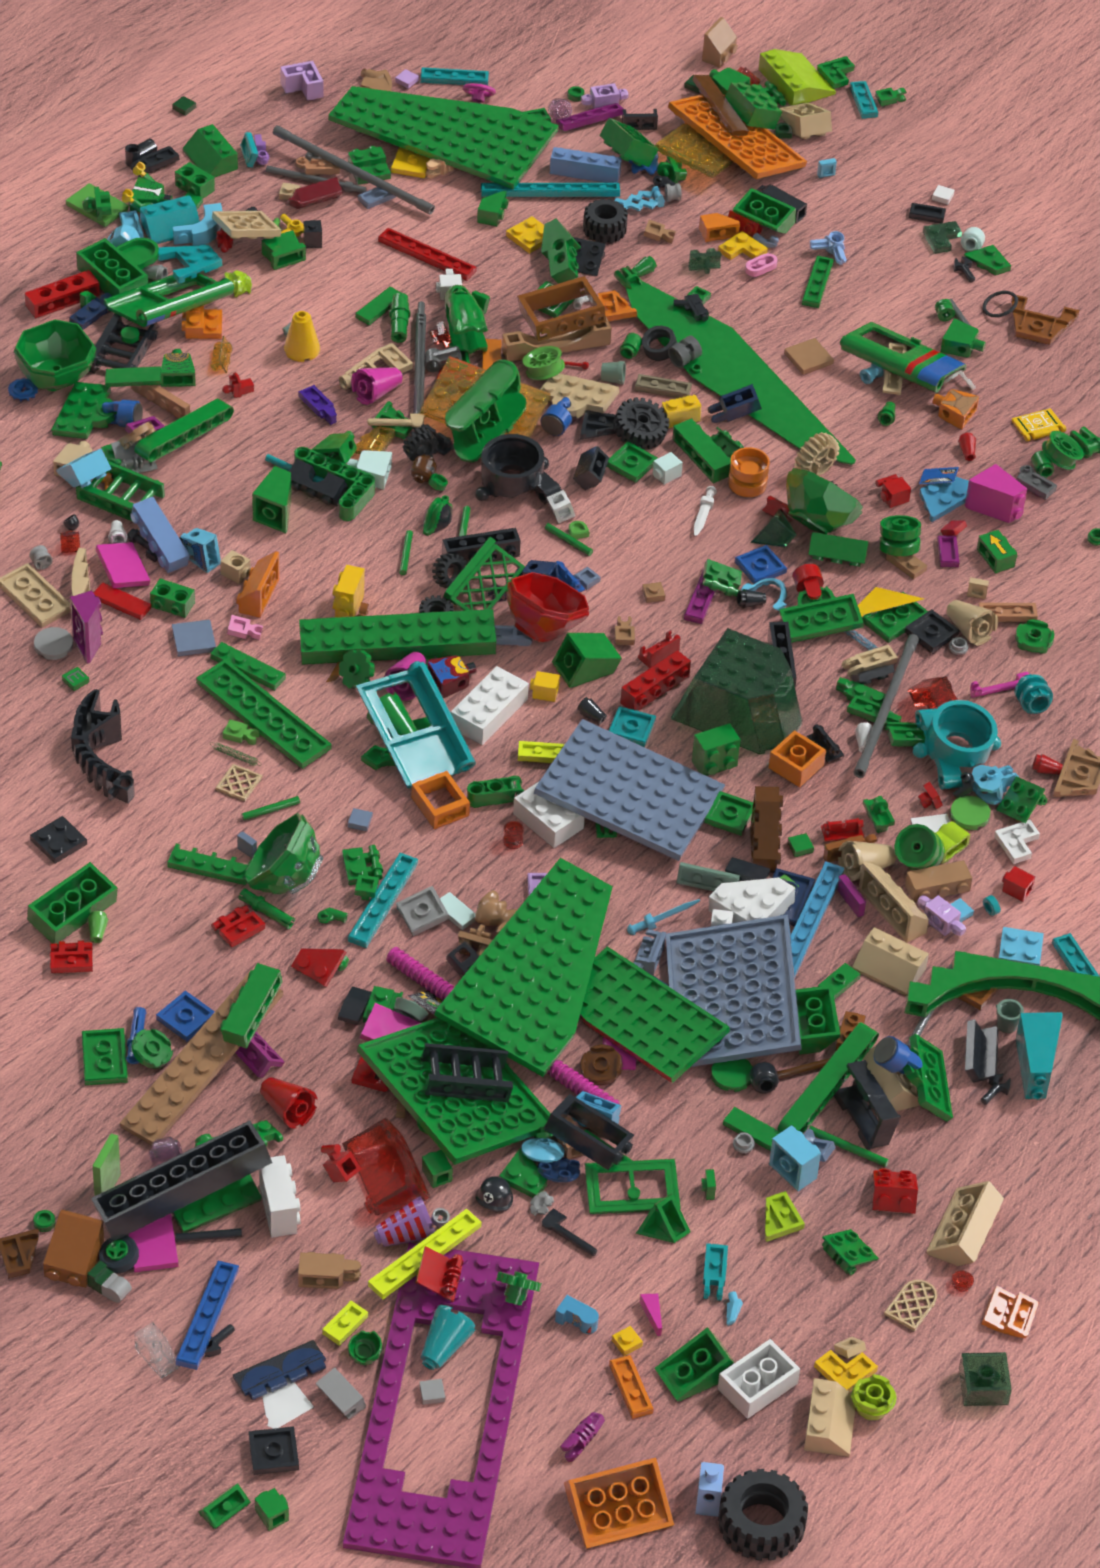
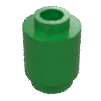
M636 333L627 334L620 346L621 355L626 359L635 357L642 346V338Z
M1037 451L1032 455L1031 462L1036 473L1044 478L1051 476L1054 472V465L1044 452Z

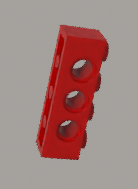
M90 270L25 292V306L35 319L80 303V293L84 291H89L96 297L100 296L99 281Z

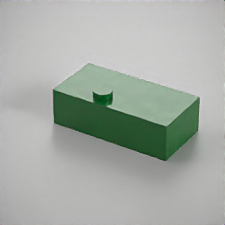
M89 862L29 904L27 920L52 944L59 943V941L64 940L85 925L91 912L104 911L117 902L118 887Z

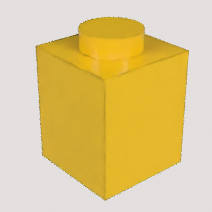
M537 671L535 679L531 678L530 690H533L532 698L555 702L559 690L560 675Z

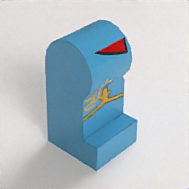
M566 1295L556 1309L555 1322L563 1325L566 1321L579 1327L581 1332L592 1334L598 1328L599 1314L594 1308Z

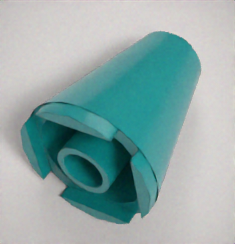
M438 1305L435 1310L420 1357L423 1361L422 1364L430 1370H434V1368L440 1369L476 1330L474 1329L475 1324L470 1318L460 1311L457 1314L451 1312L452 1307L446 1305Z

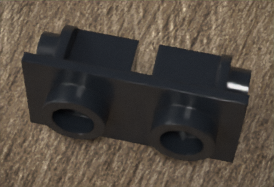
M428 424L421 425L420 431L422 428L428 429L439 442V448L436 449L437 452L444 456L454 448V443L450 437H446L440 432L436 433V430Z
M819 724L814 725L812 728L813 733L807 735V738L826 749L825 760L827 763L843 757L844 753L840 750L839 745L834 743L824 731V727Z

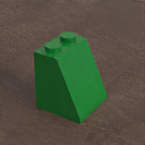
M274 466L252 493L253 521L286 534L291 506V472Z
M567 633L552 663L569 688H573L613 674L622 658L604 633Z

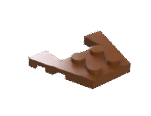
M1016 295L1018 297V304L1012 311L1016 337L1051 345L1079 317L1080 310L1064 306L1061 317L1058 318L1025 310L1028 297ZM1012 297V298H1011V304H1012V306H1013V304H1014L1015 301H1014V298Z

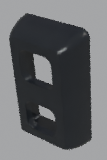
M466 941L446 956L447 962L461 977L466 974L468 969L479 958L478 953ZM462 949H466L471 955L465 961L460 962L455 957V954Z

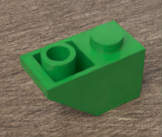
M501 191L482 198L477 211V223L498 226L499 221L504 218V209L508 208L509 199H506L507 191Z

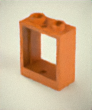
M448 771L435 774L412 784L411 798L433 829L470 815V802ZM446 787L455 802L435 809L425 795Z

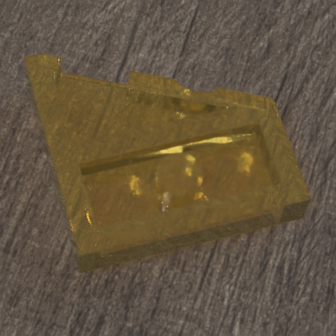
M377 426L370 433L360 437V442L356 444L357 450L355 453L361 454L364 450L386 451L396 435L395 429Z

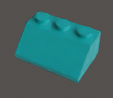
M190 195L140 207V223L148 238L157 244L173 240V227L193 225L200 222L196 205Z

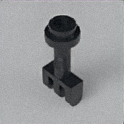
M131 529L127 535L129 542H133V544L137 542L146 548V557L156 562L158 557L155 553H152L148 541L141 536L140 530Z

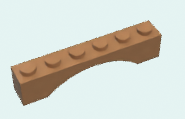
M606 317L607 322L542 341H538L535 336L521 331L502 334V352L506 360L516 361L522 360L527 353L543 346H555L564 353L611 345L612 328Z

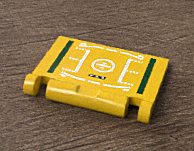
M1051 408L1014 417L1011 420L1026 442L1031 440L1030 435L1033 440L1050 436L1052 431H1059V428L1061 432H1066V426L1062 424Z

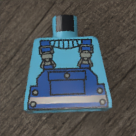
M195 528L189 533H183L179 539L190 555L189 560L199 568L209 573L221 564L217 535Z

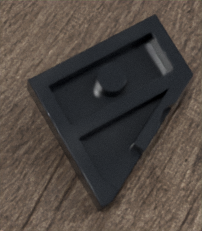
M586 410L580 439L584 440L617 434L613 426L615 414Z

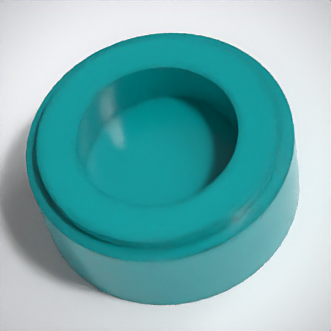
M993 895L983 899L984 909L989 915L995 916L1001 912L1000 905Z

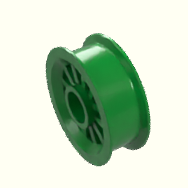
M1052 431L1050 439L1042 443V450L1047 458L1058 467L1066 470L1074 469L1076 461L1081 460L1084 456L1080 445L1072 437L1061 431Z

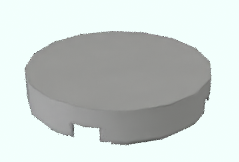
M59 627L46 628L35 636L34 648L38 655L41 654L46 659L57 660L64 658L69 651H72L73 638L65 629Z

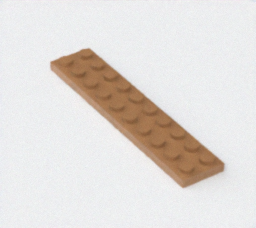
M249 973L120 1122L122 1129L155 1147L240 1046L223 1041L220 1026L222 1021L227 1019L231 1005L236 1003L241 987L247 983ZM278 990L263 1019L283 997V990Z

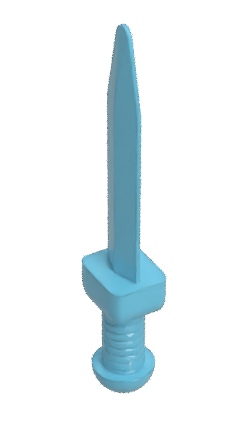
M700 899L684 903L655 917H652L651 913L644 916L643 921L634 925L629 924L627 932L631 935H636V932L645 928L653 930L657 928L655 923L692 907L700 902Z

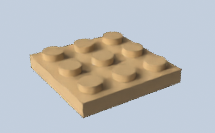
M212 211V219L233 239H240L241 237L273 239L281 235V229L262 211Z

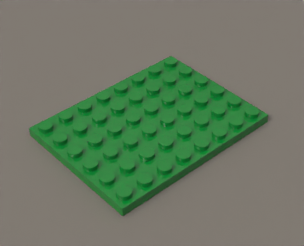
M435 1018L358 1045L357 1052L454 1165L535 1136L536 1133H541L540 1127H545L551 1114L507 1063H505L504 1069H501L504 1081L513 1082V1090L509 1102L425 1095L424 1087L428 1074H432L430 1062L421 1061L420 1059L425 1043L492 1049L440 1018ZM439 1063L440 1075L452 1076L451 1064ZM460 1065L461 1077L473 1078L472 1066ZM481 1067L482 1079L494 1080L493 1068Z

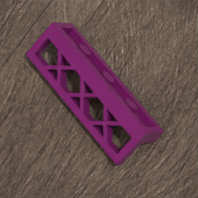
M255 1032L247 1048L240 1046L235 1052L255 1075L260 1078H264L271 1066L282 1067L285 1063L257 1032Z

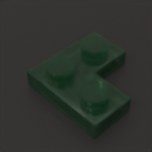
M956 221L923 226V233L935 254L951 251L952 245L949 239L962 236V231Z

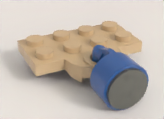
M561 373L549 378L538 391V399L552 402V405L548 407L540 419L542 428L550 435L560 436L571 424L572 417L576 416L578 419L584 415L586 410L604 413L619 394V387Z

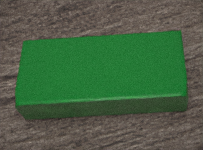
M237 1483L201 1508L198 1513L213 1529H216L250 1504L251 1501Z

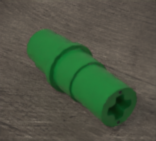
M405 293L393 295L389 311L391 339L396 343L406 341L407 326L411 317L409 298Z

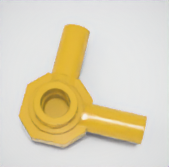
M286 214L280 216V219L287 225V229L281 231V234L292 230L296 237L303 234V223L300 220H291Z

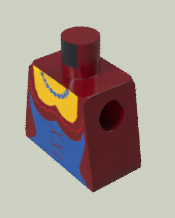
M457 655L428 660V670L443 698L469 686V675L477 673L474 662L464 665L461 658Z

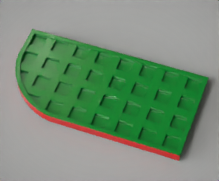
M607 946L595 956L580 1018L589 1028L669 1082L673 1083L730 1032L728 1025Z

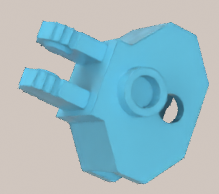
M979 765L974 767L972 772L974 777L973 791L986 803L995 805L1002 801L1003 794L1007 792V787L1011 786L1016 776H1019L1016 772H1013L1010 765L999 769L997 766Z

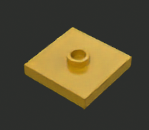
M399 147L391 167V173L425 179L426 171L428 170L426 166L431 159Z

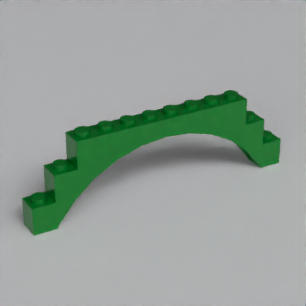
M955 951L951 969L932 967L929 985L910 981L904 1010L905 1014L926 1017L942 1004L963 994L990 990L991 988L1034 991L1059 998L1081 1008L1100 1021V977Z

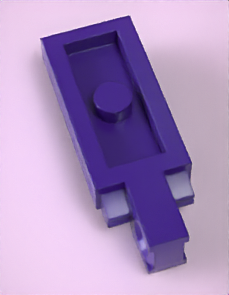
M315 385L298 391V397L321 419L325 418L330 425L337 422L334 404Z

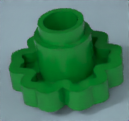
M350 650L344 654V661L339 663V675L343 677L342 683L349 689H356V685L369 682L375 673V665L370 662L371 655L363 650Z
M498 1271L496 1278L497 1281L507 1283L504 1293L506 1296L505 1301L521 1306L523 1300L526 1301L528 1289L540 1292L542 1283L527 1279V1274L516 1271L514 1275Z

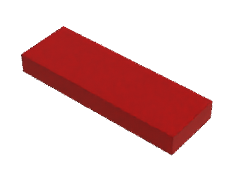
M103 582L93 592L95 597H99L101 603L139 620H142L151 610V603Z

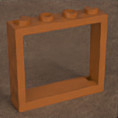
M585 276L517 296L520 312L538 341L607 322L604 305ZM587 296L593 306L541 322L538 321L533 313L535 310Z

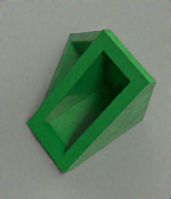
M670 1194L653 1205L636 1234L675 1243L691 1231L674 1195Z

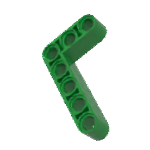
M307 447L295 449L294 462L298 459L312 465L316 475L323 479L330 473L345 480L348 489L339 500V517L341 520L352 521L374 497L375 478L373 475Z

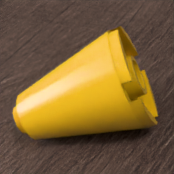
M305 311L294 313L284 343L286 356L293 361L304 362V359L308 358L313 360L320 352V344L311 315Z

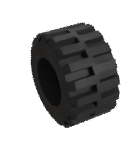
M600 199L593 201V203L590 202L584 211L583 232H585L589 239L595 240V242L607 244L608 242L614 243V241H619L620 238L625 236L627 231V209L624 208V205L611 199Z

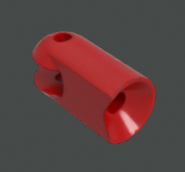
M771 495L767 497V505L762 509L763 512L784 523L793 521V519L787 516L790 511L788 504Z

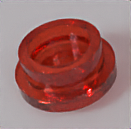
M960 1270L953 1274L952 1284L956 1290L965 1292L973 1286L974 1278L971 1273Z

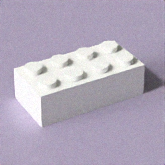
M496 666L451 711V715L461 734L483 745L528 700L529 683Z

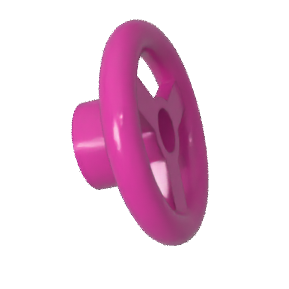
M472 83L465 84L462 87L465 93L472 95L471 101L477 103H484L485 97L496 94L494 88L483 84Z

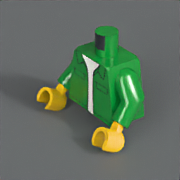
M138 162L133 168V173L141 176L138 177L133 190L125 189L122 193V201L124 203L129 202L130 211H137L139 213L140 207L173 199L172 195L164 194L163 184L156 182L147 172H144L145 165L142 162Z

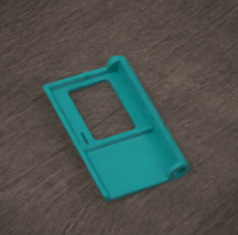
M420 661L410 664V668L406 671L356 685V689L399 774L409 789L412 788L413 783L435 774L448 771L453 776L468 771L476 765V761L426 664ZM407 682L414 691L431 726L405 735H398L376 691Z

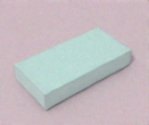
M449 892L440 898L450 916L449 920L461 930L476 921L475 913L452 893Z

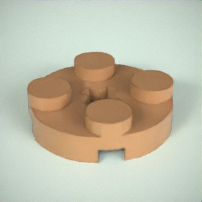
M147 422L134 429L130 434L122 437L119 442L124 450H127L156 430L151 422Z

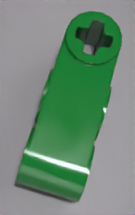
M519 776L473 781L467 786V799L470 802V807L473 808L514 802L515 793L518 796L525 790L521 787L522 780Z

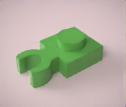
M231 719L223 731V739L242 743L243 740H246L249 744L256 745L255 737H260L257 729H248V724Z

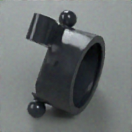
M505 434L491 439L484 446L481 454V479L483 487H479L475 491V497L479 501H486L489 495L513 498L534 489L541 502L546 504L548 503L547 497L562 491V489L544 471L549 467V460L544 457V451L540 444L532 438L520 434ZM507 470H518L522 473L506 474L503 472Z

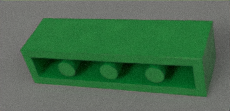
M691 418L673 426L672 440L712 483L729 477L731 458L722 451L720 446L714 443L712 438L702 430L699 424Z
M257 963L254 970L249 972L247 983L241 987L236 1003L231 1005L227 1019H224L221 1023L220 1031L222 1032L223 1041L244 1048L248 1047L283 983L280 970Z

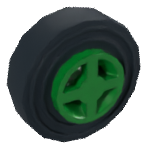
M129 1236L115 1241L109 1238L102 1244L99 1250L100 1261L107 1264V1268L116 1274L130 1270L139 1258V1249L135 1241Z

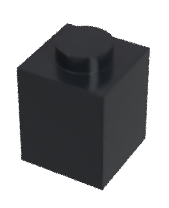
M321 220L303 221V239L306 248H322Z

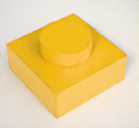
M631 1326L612 1335L611 1341L623 1356L643 1346V1341Z

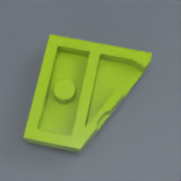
M786 1191L766 1198V1242L804 1229L805 1223Z

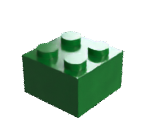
M730 723L694 735L692 763L699 773L709 776L738 766L741 739Z

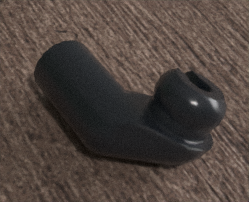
M655 176L653 178V183L658 188H665V184H670L671 186L676 184L666 176Z
M964 772L961 774L962 787L953 792L956 799L964 797L973 791L974 777L971 773Z

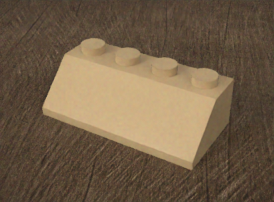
M863 862L858 890L906 943L926 934L929 922L926 914L916 907L914 901L906 896L902 888L897 886L891 879V876L885 873L880 866Z
M990 1181L956 1189L926 1251L928 1255L956 1266L975 1262L1004 1200Z

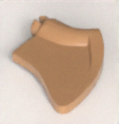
M362 69L360 75L364 79L362 80L361 87L392 91V79L386 69L381 71Z

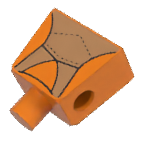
M951 389L945 397L935 394L932 404L939 406V418L963 430L977 411L979 396Z

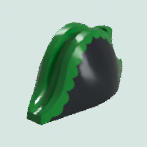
M447 495L442 496V498L437 497L427 507L423 518V534L429 536L451 523L453 505L449 503Z

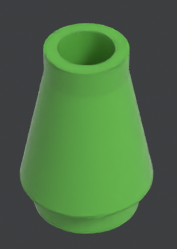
M93 911L88 917L90 941L93 943H101L103 941V935L109 921L107 914L103 911Z

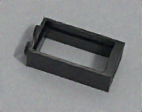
M571 1094L553 1110L544 1127V1130L608 1171L614 1164L618 1165L623 1159L624 1154L628 1155L633 1147L631 1143L634 1137L633 1133ZM570 1115L617 1147L613 1150L565 1118Z

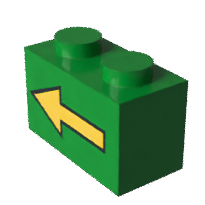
M999 530L979 535L977 550L995 574L1015 567L1018 556L1015 548H1012L1007 538Z

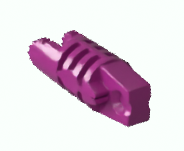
M596 1412L589 1414L561 1444L562 1451H566L565 1459L568 1462L574 1461L597 1435V1432L605 1422L602 1414Z

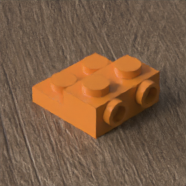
M203 305L182 313V319H185L182 320V331H185V339H222V309H204Z

